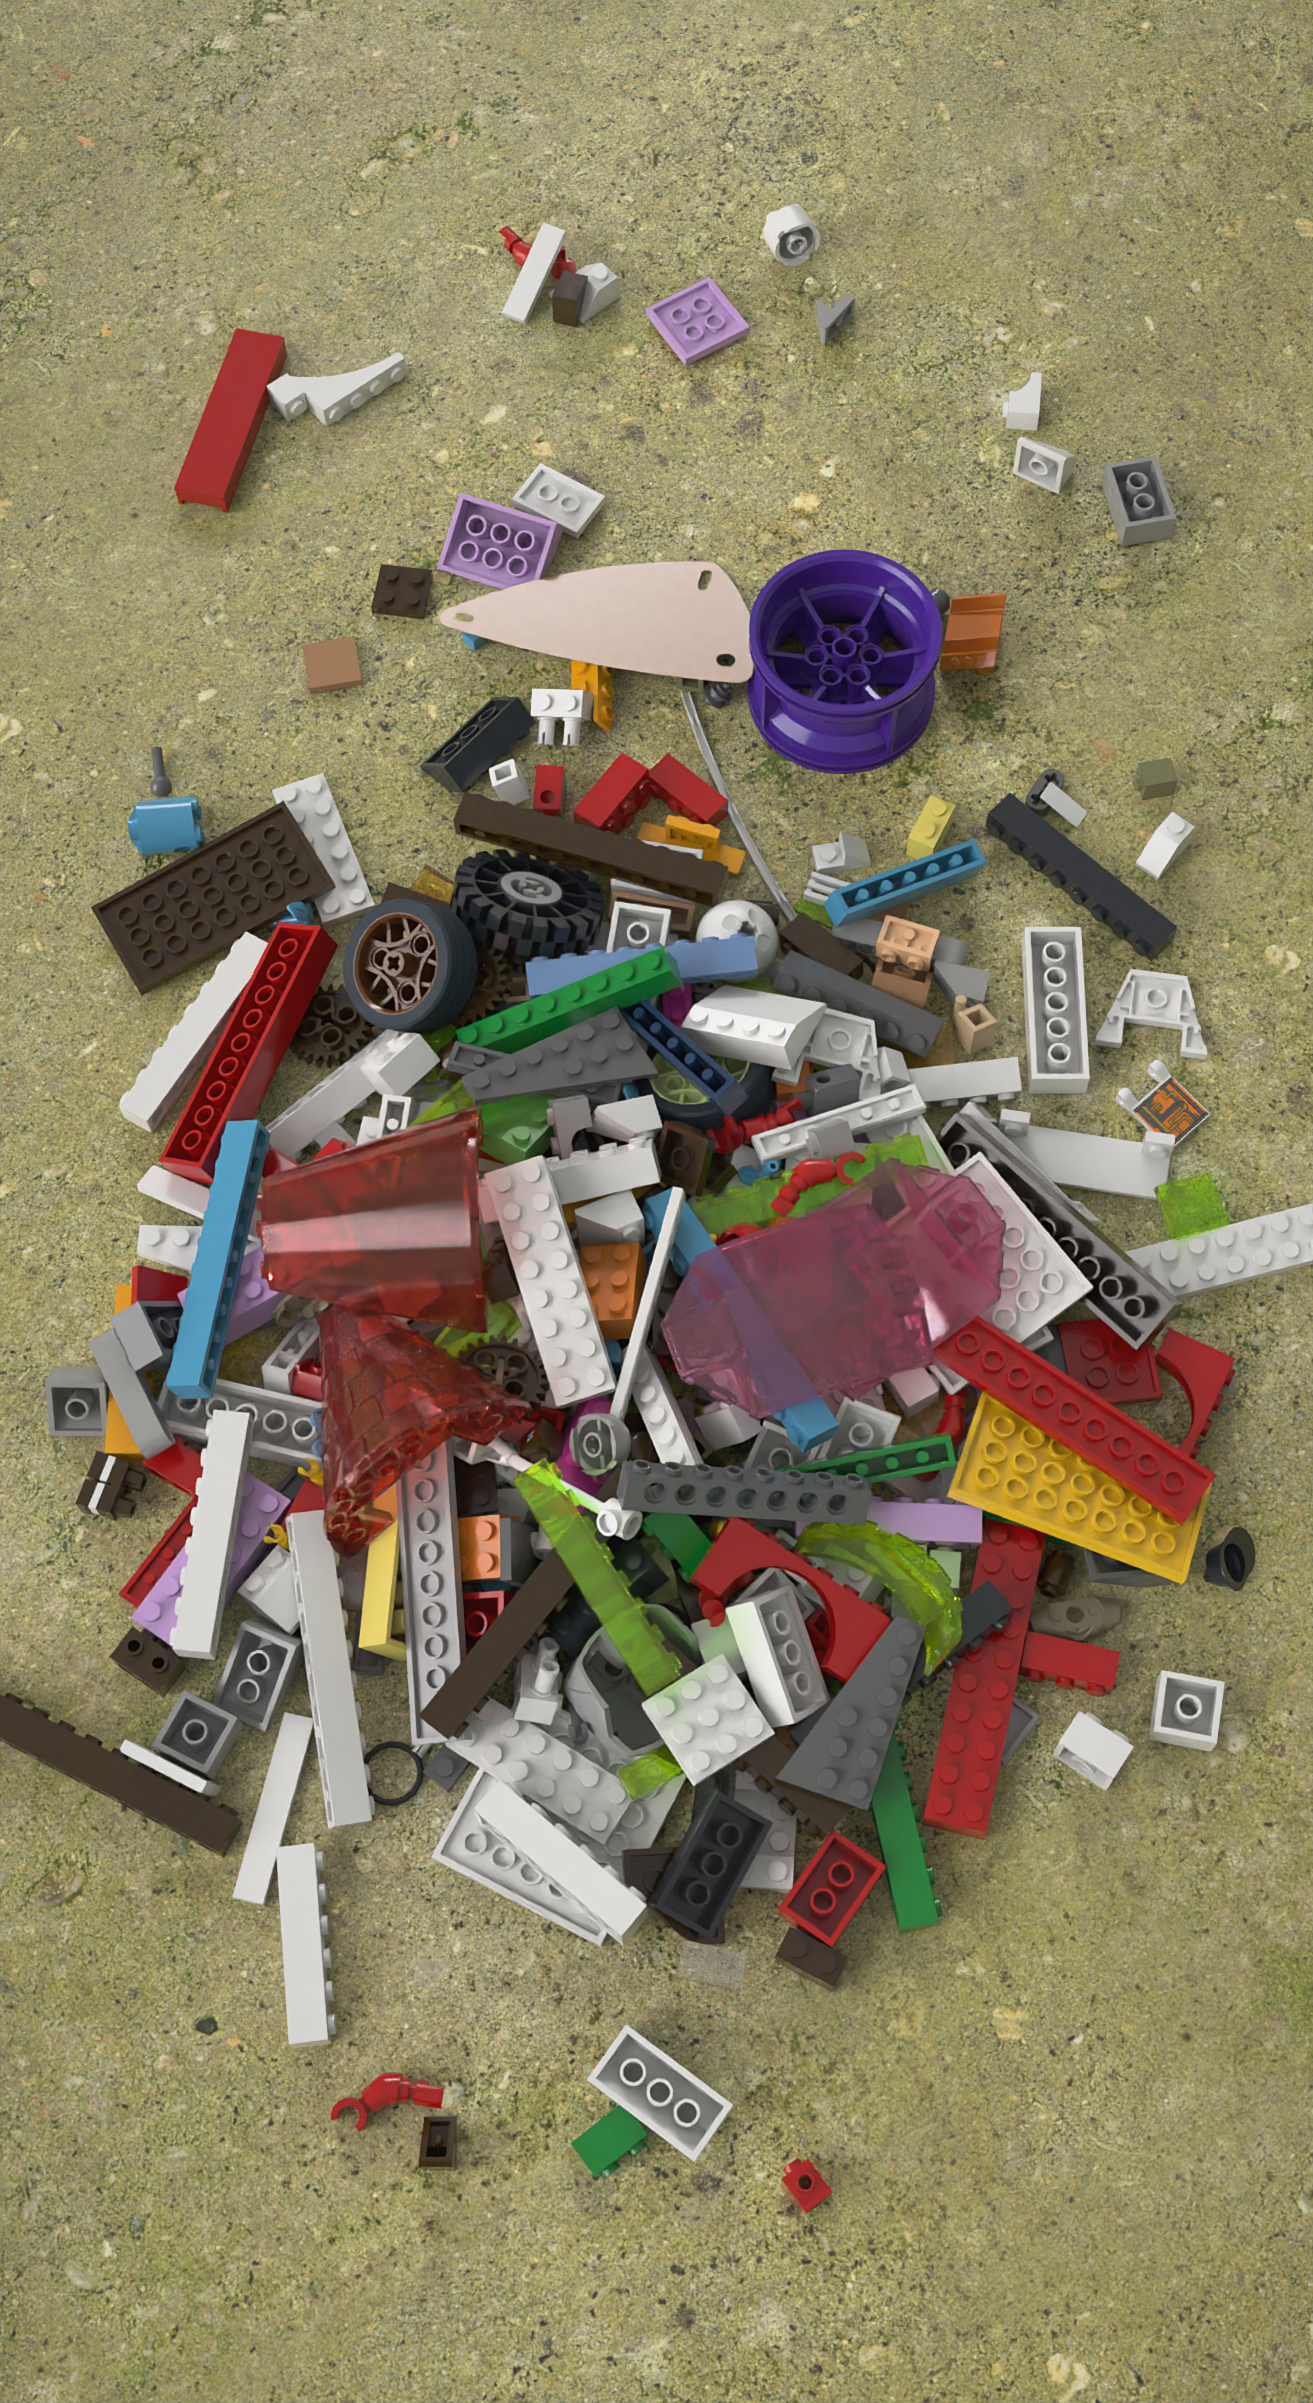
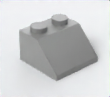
M53 1367L45 1381L49 1436L106 1437L109 1386L100 1367Z

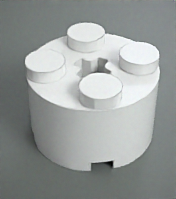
M795 204L778 211H772L766 217L763 238L778 262L780 261L788 267L797 266L810 258L809 254L813 249L815 251L818 249L821 240L820 232L801 205Z

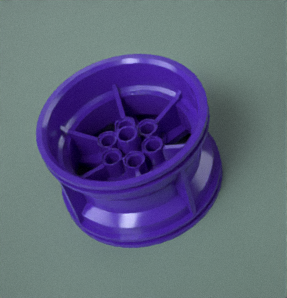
M847 549L828 550L802 557L782 568L765 584L754 602L749 620V649L754 667L752 676L748 680V705L757 730L777 753L789 761L810 770L829 774H855L887 765L913 747L924 733L932 715L935 698L934 670L939 660L942 643L940 612L928 588L910 570L889 558L867 551ZM851 623L857 625L849 626L845 633L841 634L836 626H825L824 624ZM884 634L898 642L905 650L883 653L878 645ZM796 635L806 651L803 655L780 652L778 649L784 641ZM876 687L900 689L880 698ZM807 688L811 689L808 696H805L800 692L794 690Z

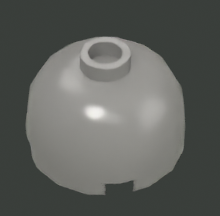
M591 1413L581 1416L577 1420L580 1422L576 1428L571 1430L569 1447L574 1462L579 1463L580 1461L581 1466L585 1469L582 1470L584 1473L593 1476L614 1472L618 1466L621 1467L623 1461H627L631 1452L632 1440L628 1428L620 1419L611 1414Z

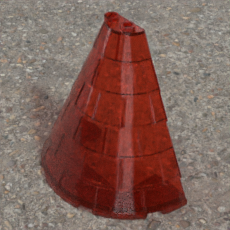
M348 1292L339 1297L337 1304L319 1314L316 1322L319 1325L321 1362L323 1530L333 1550L341 1556L351 1559L395 1522L390 1512L368 1505L452 1435L486 1447L526 1414L531 1407L528 1402H524L522 1399L504 1390L503 1386L447 1352V1349L421 1335L420 1331L392 1316L389 1311L366 1296H355L354 1293Z

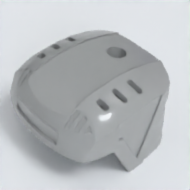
M645 1604L628 1609L598 1629L588 1640L580 1655L575 1659L563 1683L567 1699L571 1702L583 1722H587L588 1728L598 1738L600 1743L618 1757L632 1758L642 1756L666 1744L641 1706L643 1702L659 1692L652 1685L649 1687L644 1685L636 1677V1671L633 1669L636 1660L662 1634L695 1665L700 1667L698 1638L668 1609L658 1604ZM611 1663L614 1667L619 1668L620 1674L618 1676H610L605 1671V1664Z

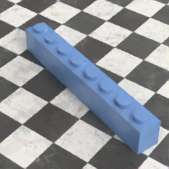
M746 933L733 934L730 936V939L721 940L715 936L702 939V942L691 943L690 940L675 941L674 945L664 946L677 960L683 985L758 976L754 936H747ZM652 943L646 945L644 949L636 950L630 946L617 949V952L605 953V950H593L584 956L567 953L561 955L559 959L550 960L545 956L535 957L532 959V962H525L530 1000L660 948L662 944Z

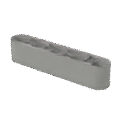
M863 918L839 928H835L833 924L831 935L852 952L879 959V957L875 956L876 943L884 922ZM940 935L931 959L930 969H934L936 960L963 966L968 950L967 944L961 940Z
M113 1327L89 1342V1346L138 1449L146 1459L150 1460L175 1444V1439L142 1371L135 1372L127 1362L126 1351L121 1341L115 1336Z

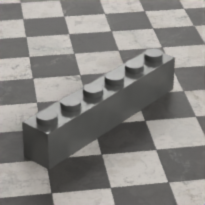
M792 950L789 951L780 964L772 985L773 989L793 998L826 1003L829 1009L874 1020L877 1036L927 1058L936 1043L945 1021L938 1016Z

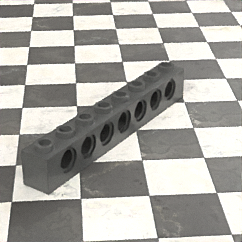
M638 1459L623 1461L616 1495L621 1509L628 1511L865 1525L872 1491L865 1477L857 1474H847L844 1476L832 1475L827 1472H817L814 1474L802 1473L797 1470H787L784 1472L771 1471L767 1468H757L756 1470L741 1469L737 1466L723 1468L711 1467L707 1464H696L693 1466L680 1465L671 1461L663 1464L650 1463L646 1460Z

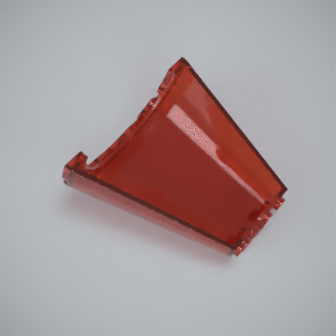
M469 1106L267 1176L265 1181H262V1193H257L258 1212L261 1211L262 1220L256 1221L257 1238H261V1250L264 1255V1261L260 1262L261 1279H267L269 1290L479 1334L488 1333L485 1284L484 1280H482L483 1262L479 1213L478 1147L484 1146V1121L480 1106Z

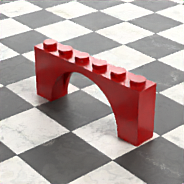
M1169 1328L1155 1359L1156 1364L1167 1371L1178 1382L1188 1400L1191 1415L1188 1436L1177 1449L1195 1460L1201 1447L1195 1443L1199 1435L1206 1436L1213 1422L1207 1418L1211 1409L1216 1412L1218 1411L1224 1395L1219 1392L1223 1384L1229 1387L1236 1370L1231 1368L1235 1358Z
M728 1517L689 1581L716 1598L721 1596L735 1579L754 1569L777 1568L801 1577L819 1595L829 1622L828 1647L819 1668L846 1684L890 1623L891 1619L884 1615L886 1610L873 1601H870L868 1604L858 1597L860 1593L847 1584L841 1586L833 1581L834 1575L820 1566L815 1569L806 1563L808 1558L795 1549L788 1551L780 1545L782 1541L769 1532L763 1534L754 1528L756 1524L751 1519Z

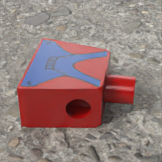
M536 765L533 809L544 815L563 818L567 792L564 766Z

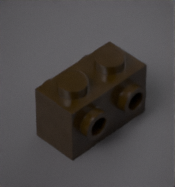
M132 1626L109 1657L118 1667L164 1698L185 1671L186 1666L180 1660L182 1657L174 1652L173 1647L168 1645L164 1649L156 1643L158 1638L145 1628L140 1632Z

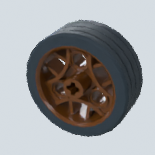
M403 898L388 900L373 907L360 919L352 931L346 946L343 962L344 983L354 1008L366 1021L380 1028L415 1034L432 1033L451 1023L469 1001L477 974L475 945L467 927L453 912L440 906ZM406 930L407 937L403 939V932Z

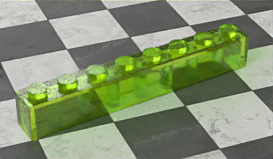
M905 1133L894 1137L893 1143L884 1146L882 1141L865 1146L866 1151L859 1154L865 1157L866 1162L858 1165L852 1160H847L843 1166L844 1174L849 1178H853L854 1185H844L836 1178H833V1182L816 1185L814 1189L809 1188L805 1194L801 1192L799 1195L801 1199L786 1216L926 1173L930 1166L920 1136L911 1137L910 1133ZM792 1169L781 1172V1178L771 1181L769 1176L752 1181L753 1186L742 1189L741 1185L725 1189V1195L716 1198L713 1197V1194L699 1197L696 1199L697 1204L692 1205V1211L707 1233L715 1234L717 1237L735 1224L745 1222L759 1225L769 1222L774 1217L780 1216L770 1207V1204L779 1195L777 1192L784 1184L789 1185L788 1179L793 1174Z
M543 1458L514 1476L513 1483L648 1698L681 1676L679 1669L682 1668V1665L673 1651L667 1653L661 1643L665 1638L656 1624L650 1626L644 1616L648 1611L639 1597L633 1599L627 1588L631 1586V1583L622 1569L616 1572L610 1561L614 1559V1556L606 1543L599 1544L593 1534L597 1532V1529L587 1515L583 1518L576 1507L580 1505V1502L571 1488L567 1491L564 1489L559 1481L564 1477L555 1462L549 1464L546 1458Z

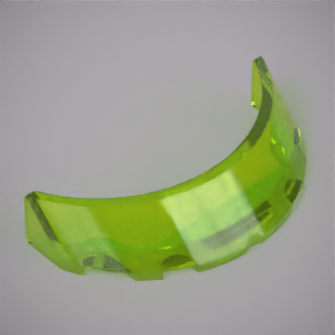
M869 1520L865 1521V1525L812 1522L805 1526L793 1549L805 1556L826 1558L847 1564L870 1575L885 1585L904 1603L918 1624L927 1626L923 1636L926 1649V1663L923 1673L929 1677L958 1645L963 1632L961 1631L962 1603L960 1597H955L950 1586L952 1580L942 1566L933 1557L927 1555L925 1550L911 1539L899 1532L892 1535L878 1529V1523Z

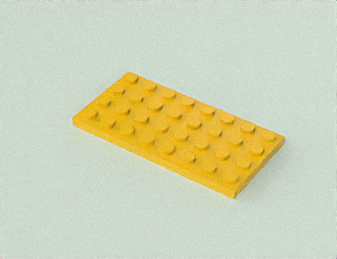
M982 1391L947 1497L1183 1584L1188 1575L1212 1483L1181 1526Z

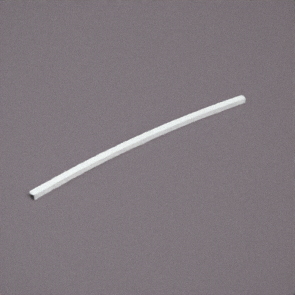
M681 691V697L691 727L717 791L728 799V815L761 878L790 923L797 915L764 863L730 797L707 743L690 691L688 693H682Z

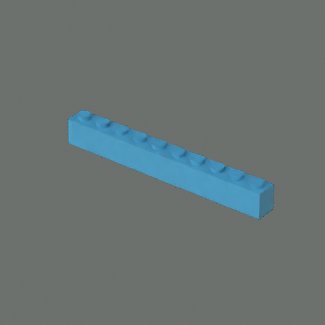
M259 1120L227 1121L225 1132L221 1137L220 1154L215 1163L216 1171L213 1184L209 1189V1202L203 1216V1228L197 1242L198 1250L195 1262L192 1264L190 1285L185 1294L184 1311L179 1320V1333L177 1341L173 1346V1359L166 1378V1386L180 1399L213 1398L270 1139V1133Z
M672 1188L646 1199L641 1211L644 1218V1226L651 1230L657 1242ZM685 1201L669 1257L675 1272L683 1277L692 1297L696 1300L698 1299L705 1309L707 1319L715 1324L721 1333L724 1344L730 1347L736 1355L741 1369L747 1371L754 1382V1387L758 1394L764 1396L770 1405L773 1416L780 1420L787 1430L790 1441L797 1445L800 1451L804 1453L832 1439L840 1424Z

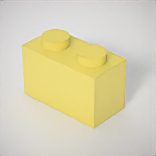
M930 795L908 837L906 855L920 859L937 853L953 823L956 805Z

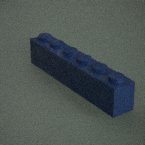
M647 1000L619 1010L631 1030L725 1116L729 1117L749 1097L736 1079Z

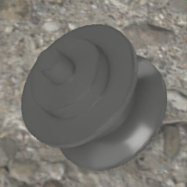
M711 681V687L707 686L703 690L706 704L722 709L725 706V701L728 702L732 699L730 684L728 682Z

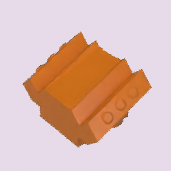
M1007 592L984 595L976 594L972 596L964 595L952 598L939 671L969 669L978 674L994 673Z

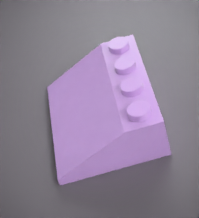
M460 493L437 569L499 589L539 580L546 576L557 552L564 528L557 522Z

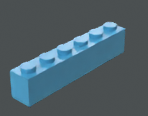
M972 839L833 890L823 905L835 928H839L973 878L983 868L986 861L975 840Z

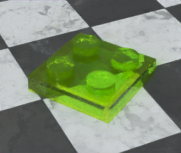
M1210 1172L1157 1185L1154 1189L1170 1235L1174 1241L1230 1225Z

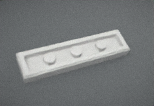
M543 222L502 311L503 316L523 324L527 323L567 236L565 230Z

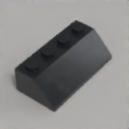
M492 697L426 759L420 767L450 792H467L474 787L475 780L480 775L488 773L489 768L494 767L493 763L499 757H504L512 750L511 746L517 740L523 739L530 733V728L536 721L530 716L529 711L518 697Z

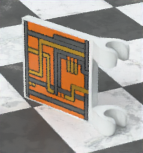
M1155 1060L1150 1064L1147 1074L1158 1081L1159 1084L1139 1102L1128 1088H1123L1119 1091L1115 1100L1122 1108L1128 1110L1148 1131L1175 1135V1147L1210 1116V1113L1169 1074L1161 1061Z

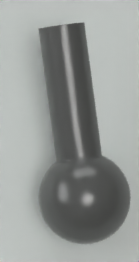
M153 747L151 752L154 779L151 781L150 789L153 795L165 797L171 792L172 784L165 777L162 747Z

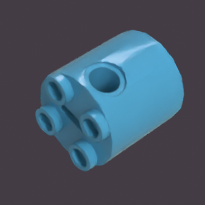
M192 796L136 802V806L128 819L130 840L144 856L191 851L205 844L203 830H201V825H198L197 820H202L200 803H198L197 798Z

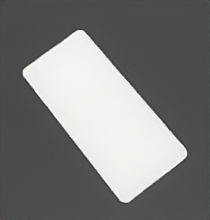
M1052 782L1048 784L1040 796L1042 800L1075 827L1079 826L1087 814L1085 809Z

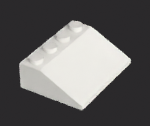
M724 985L692 1007L681 1025V1029L706 1054L792 1070L827 1009L826 1003Z

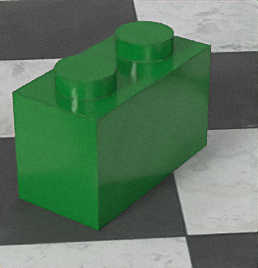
M618 2105L574 2140L571 2145L595 2179L601 2175L604 2179H607L621 2167L618 2161L627 2154L633 2158L647 2146L644 2141L649 2136L637 2118Z

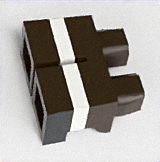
M97 1451L87 1474L89 1479L85 1478L75 1504L82 1513L90 1515L95 1513L106 1516L116 1521L117 1516L132 1518L137 1503L135 1500L125 1498L128 1489L142 1492L147 1482L146 1475L135 1470L128 1461Z

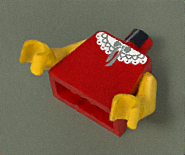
M305 1458L311 1465L310 1470L306 1472L302 1467H298V1472L301 1475L311 1477V1480L305 1479L285 1519L291 1513L327 1509L328 1517L333 1518L335 1534L331 1536L332 1541L336 1537L350 1544L357 1532V1527L343 1521L347 1514L344 1496L336 1483L323 1470L319 1469V1463L315 1459ZM285 1519L281 1526L277 1524L267 1525V1528H271L274 1531V1537L264 1536L263 1541L269 1544L277 1543L278 1546L289 1550Z

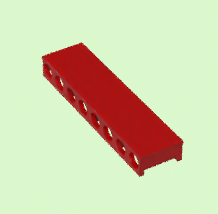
M236 328L174 486L178 503L184 504L185 501L219 507L222 508V512L228 513L270 402L267 385L279 378L287 357L284 337Z

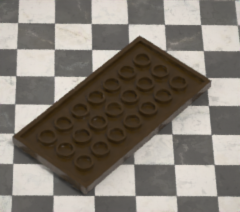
M282 801L97 903L91 909L138 991L143 996L229 948L237 939H241L245 932L254 934L290 914L286 908L287 905L294 902H302L306 905L333 890L336 886L287 805Z

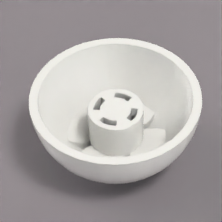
M743 900L722 902L711 908L703 916L697 929L696 942H702L703 938L712 936L719 937V940L730 939V936L733 934L745 932L747 936H754L758 976L728 979L727 981L747 982L758 978L771 966L777 953L778 936L772 919L762 908L751 902Z

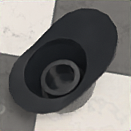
M1242 1527L1232 1528L1222 1543L1207 1552L1205 1559L1206 1570L1203 1576L1205 1582H1213L1219 1587H1230L1234 1591L1242 1590L1255 1564L1256 1554L1254 1542L1246 1529Z

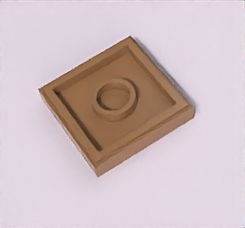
M354 636L302 645L310 694L363 685Z

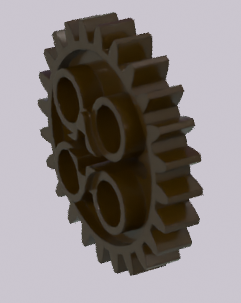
M476 938L473 941L477 954L475 986L470 996V1002L451 1022L456 1028H460L461 1025L464 1027L468 1026L472 1022L480 1021L481 1018H488L492 1011L500 1013L497 1007L498 1003L506 1004L507 1002L502 996L503 994L511 993L505 987V984L513 982V979L506 976V974L512 971L509 966L504 965L508 959L501 954L502 951L500 949L492 947L493 944L489 941L483 943ZM489 977V981L483 986L484 980Z
M330 984L327 991H324L319 986L318 994L313 996L289 1047L298 1059H304L308 1066L314 1062L316 1067L320 1068L323 1062H325L328 1068H331L333 1061H337L342 1066L343 1058L351 1059L352 1053L361 1051V1045L367 1046L369 1044L366 1037L374 1036L372 1027L376 1025L366 1021L356 1011L343 984L337 990Z
M490 1335L489 1343H485L483 1339L478 1338L477 1347L468 1343L466 1352L460 1350L458 1352V1359H453L449 1389L454 1392L453 1401H460V1411L470 1409V1419L478 1414L480 1415L481 1424L489 1418L492 1421L493 1427L496 1426L498 1420H502L504 1425L508 1427L511 1418L520 1424L522 1414L530 1419L532 1417V1409L539 1411L541 1401L546 1400V1391H548L549 1387L543 1361L537 1360V1350L528 1353L529 1344L526 1343L521 1347L517 1346L518 1338L513 1339L511 1343H507L506 1335L501 1337L500 1342H496L493 1335ZM503 1359L504 1368L500 1401L495 1402L498 1360ZM511 1368H518V1369H520V1370L515 1371V1370H512ZM479 1390H484V1391H486L487 1393H480V1392H478V1391H479ZM508 1394H516L518 1396L513 1397L509 1396Z

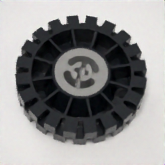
M494 849L493 855L487 851L478 852L475 854V858L469 856L463 860L462 865L459 864L451 894L450 907H452L451 912L465 924L468 931L474 930L473 937L483 943L494 938L492 947L506 951L510 945L516 946L515 954L529 957L531 949H533L538 957L553 958L554 952L559 956L574 953V951L580 954L588 950L589 945H594L599 935L606 907V898L604 893H600L601 887L596 881H588L589 875L580 869L571 872L572 867L560 863L553 865L550 864L549 860L539 857L531 859L530 855L515 851L514 857H512L506 849Z

